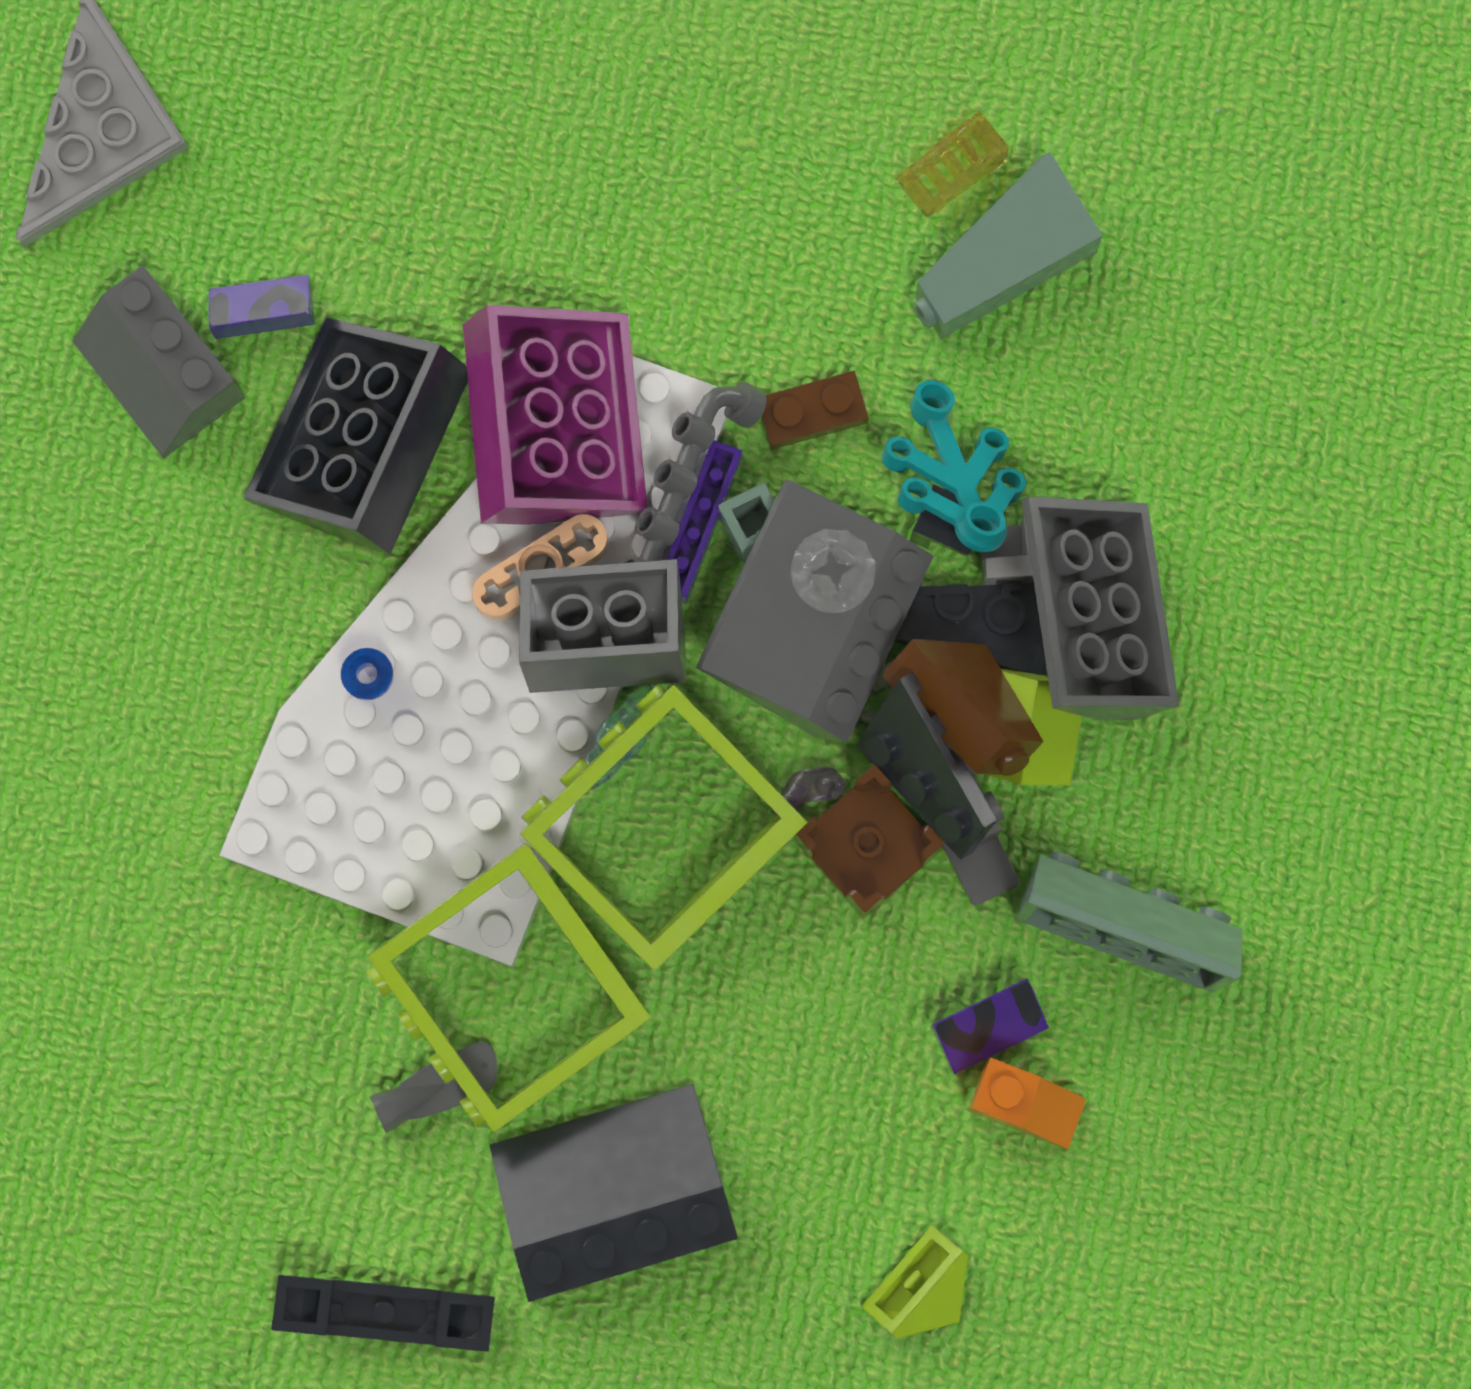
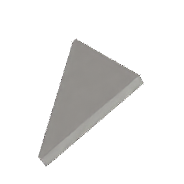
M80 0L79 2L81 8L75 30L71 31L62 64L63 73L58 92L52 100L44 130L46 136L39 161L35 163L26 195L27 205L21 227H18L16 232V238L23 248L189 149L95 0Z

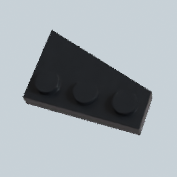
M1010 581L997 585L968 586L967 584L919 587L894 641L904 645H908L912 639L986 644L998 666L1002 669L1044 675L1046 667L1034 582Z
M914 672L899 679L856 747L873 765H876L892 783V786L961 860L976 850L997 819L966 764L958 761L955 762L941 737L947 731L938 715L930 718L917 695V692L923 688Z

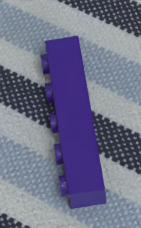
M713 440L708 449L697 478L696 488L690 496L681 519L679 533L672 543L666 560L677 559L682 603L686 605L719 521L718 505L727 500L742 461V450Z

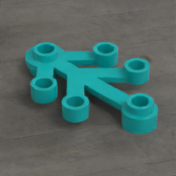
M924 381L915 390L910 402V410L914 420L921 426L928 428L941 462L919 451L911 441L903 437H893L887 441L881 455V460L884 466L891 471L904 472L911 469L955 494L958 504L935 493L925 480L916 477L908 478L904 481L897 497L898 503L907 512L921 513L926 509L954 525L958 539L968 548L978 552L994 551L1002 545L1007 534L1006 520L1003 513L1009 504L1015 503L1020 499L1026 487V479L1015 469H1001L991 486L992 494L986 502H981L976 487L991 464L1002 460L1009 446V439L999 429H984L975 444V452L966 464L948 422V417L955 403V396L952 390L938 381ZM987 443L993 444L997 448L991 447ZM893 452H898L904 457L897 456ZM1004 483L1011 485L1013 488L1007 487ZM910 493H915L920 498L913 497Z

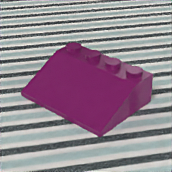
M486 305L463 324L481 524L531 525L567 521L581 514L591 515L596 518L641 514L643 510L648 508L628 313Z

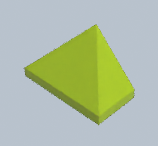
M931 1226L862 1305V1308L896 1339L959 1323L968 1255L934 1226Z

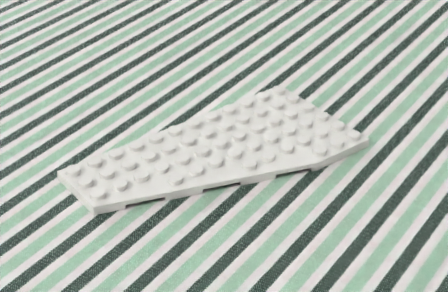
M632 356L647 507H653L658 510L664 491L654 485V474L663 461L671 459L676 462L683 445L672 437L674 422L684 412H690L694 415L702 397L713 388H717V386ZM725 407L718 410L712 424L715 428L714 440L718 442L728 419L724 415ZM708 449L701 453L694 471L697 478ZM476 478L278 711L220 856L404 927L414 923L524 843L529 846L550 876L552 867L520 835L521 829L527 824L521 816L542 795L551 801L565 787L559 779L580 758H583L589 764L596 757L600 747L597 742L605 735L623 687L529 693L519 664L520 612L504 621L488 620L478 612L472 598V589L474 583L482 574L565 521L531 525L481 524ZM690 497L683 500L676 519L679 525ZM640 514L597 518L606 529L608 549L604 557L594 565L620 564L629 555H635L640 558L647 540L639 536L635 530ZM582 529L577 530L574 533L576 542L564 551L560 541L552 545L559 551L564 567H568L573 563L569 560L567 554L573 549L582 546L588 552L594 548L593 538L597 535L595 531L586 534ZM671 545L665 548L661 560H666ZM536 555L528 561L526 570L555 568L556 565L551 557ZM516 569L508 573L514 583L501 590L495 584L486 589L489 597L483 602L485 605L494 602L499 608L503 607L507 603L505 594L509 590L518 586L520 591V578ZM578 801L544 833L559 849ZM517 870L434 929L428 936L514 968L540 900Z

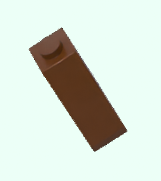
M912 639L883 673L886 681L894 688L900 678L914 672L923 688L917 692V695L930 718L938 715L947 731L941 736L942 739L976 774L1014 775L1028 765L1029 757L1044 742L986 644Z

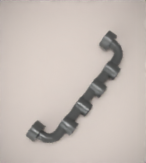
M741 382L734 388L729 386L713 388L702 397L694 415L690 412H684L676 419L672 427V437L683 445L676 462L671 459L663 461L654 474V485L663 490L664 494L658 510L648 507L642 511L637 519L636 533L647 539L640 558L635 555H629L622 563L661 561L665 548L675 541L679 533V522L676 519L683 500L690 497L696 488L697 475L694 471L700 455L711 446L715 438V428L712 424L716 413L720 408L725 407L724 415L726 418L744 428L751 427L760 419L765 410L767 398L763 391L747 382Z

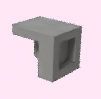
M1024 516L1021 525L1006 526V538L998 549L991 552H981L983 585H997L1010 581L1034 582Z

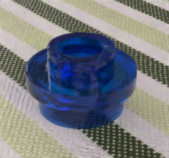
M361 648L352 652L345 659L341 667V681L344 688L350 695L360 700H375L383 696L391 687L394 678L393 666L388 657L381 651L373 648ZM365 667H373L377 670L376 679L369 684L359 681V673Z

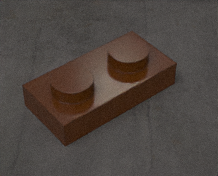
M855 370L766 395V407L761 416L770 450L864 425L869 421Z

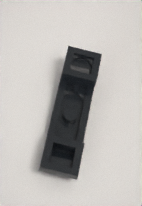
M278 1275L271 1330L324 1336L336 1335L489 1352L495 1296L368 1282Z

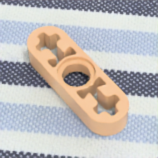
M576 515L482 574L476 580L472 589V598L478 612L484 618L491 621H504L519 613L520 591L518 586H515L505 594L507 603L500 608L494 602L487 605L483 603L489 597L486 589L495 584L501 590L514 583L508 573L516 569L520 578V571L526 570L528 561L536 555H547L554 560L555 568H565L559 551L552 545L560 541L563 551L576 542L574 533L579 529H582L586 534L594 531L597 533L593 538L594 548L587 552L584 547L579 546L567 553L569 560L573 562L568 567L592 566L600 561L608 549V537L602 522L591 515Z

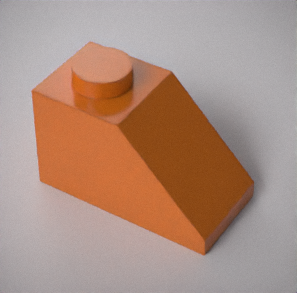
M989 1058L985 1062L968 1111L1068 1150L1086 1099L1040 1076Z

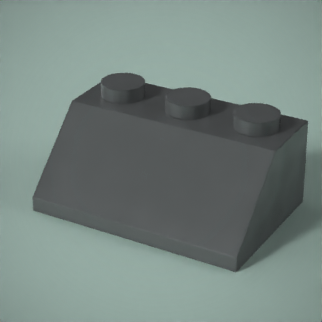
M143 265L101 295L72 341L163 459L245 399L235 381Z
M677 559L520 571L519 664L529 693L686 682L685 628Z

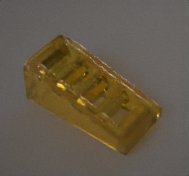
M978 111L898 175L897 181L924 216L928 218L1007 162L1009 147L985 116ZM975 138L986 154L982 156L970 140ZM958 149L972 165L967 170L953 154ZM942 161L955 179L951 183L947 181L936 167L939 162ZM924 173L940 191L934 197L918 178Z

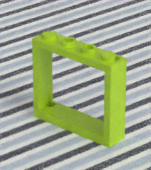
M673 683L665 690L657 684L635 705L642 712L627 727L621 721H618L597 742L604 749L589 764L583 758H580L559 779L565 787L551 801L542 795L521 816L527 824L521 829L520 835L654 971L808 823ZM674 708L777 815L648 939L544 833Z
M526 843L368 955V959L373 966L366 970V973L383 997L391 992L394 993L404 1007V1010L397 1014L404 1027L415 1041L424 1035L436 1052L428 1058L435 1070L446 1084L453 1079L458 1082L467 1095L459 1102L477 1127L486 1122L493 1133L651 1018ZM518 870L622 1016L496 1107L391 960Z

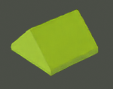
M1000 668L1044 742L1029 757L1028 765L1020 772L1011 776L986 775L1020 785L1070 786L1082 716L1053 709L1048 676Z

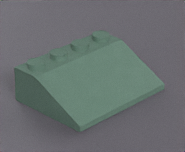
M1051 851L1049 858L1039 855L1036 859L1014 920L1211 993L1239 979L1242 970V929L1229 924L1231 916L1209 907L1202 906L1199 913L1179 906L1180 897L1164 890L1151 888L1149 894L1129 887L1131 882L1129 878L1112 871L1101 870L1099 876L1079 869L1081 861L1060 852Z

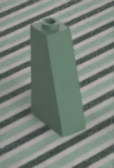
M1050 152L1041 156L918 281L916 301L913 302L914 310L926 329L934 327L940 339L945 338L1097 253L1102 234Z

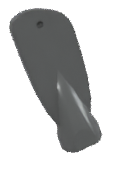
M476 1042L458 1050L457 1053L485 1092L491 1090L497 1076V1060L491 1046L486 1042ZM430 1064L405 1079L394 1090L376 1093L370 1096V1099L384 1131L387 1133L396 1129L407 1119L423 1118L461 1105L459 1101L467 1095L455 1079L446 1084L433 1065Z

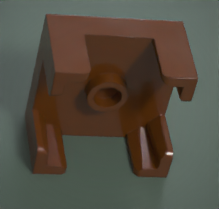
M873 765L854 782V787L819 818L815 816L811 818L794 836L795 843L862 919L867 917L935 858L945 845L928 824L923 827L891 791L892 783L876 765Z

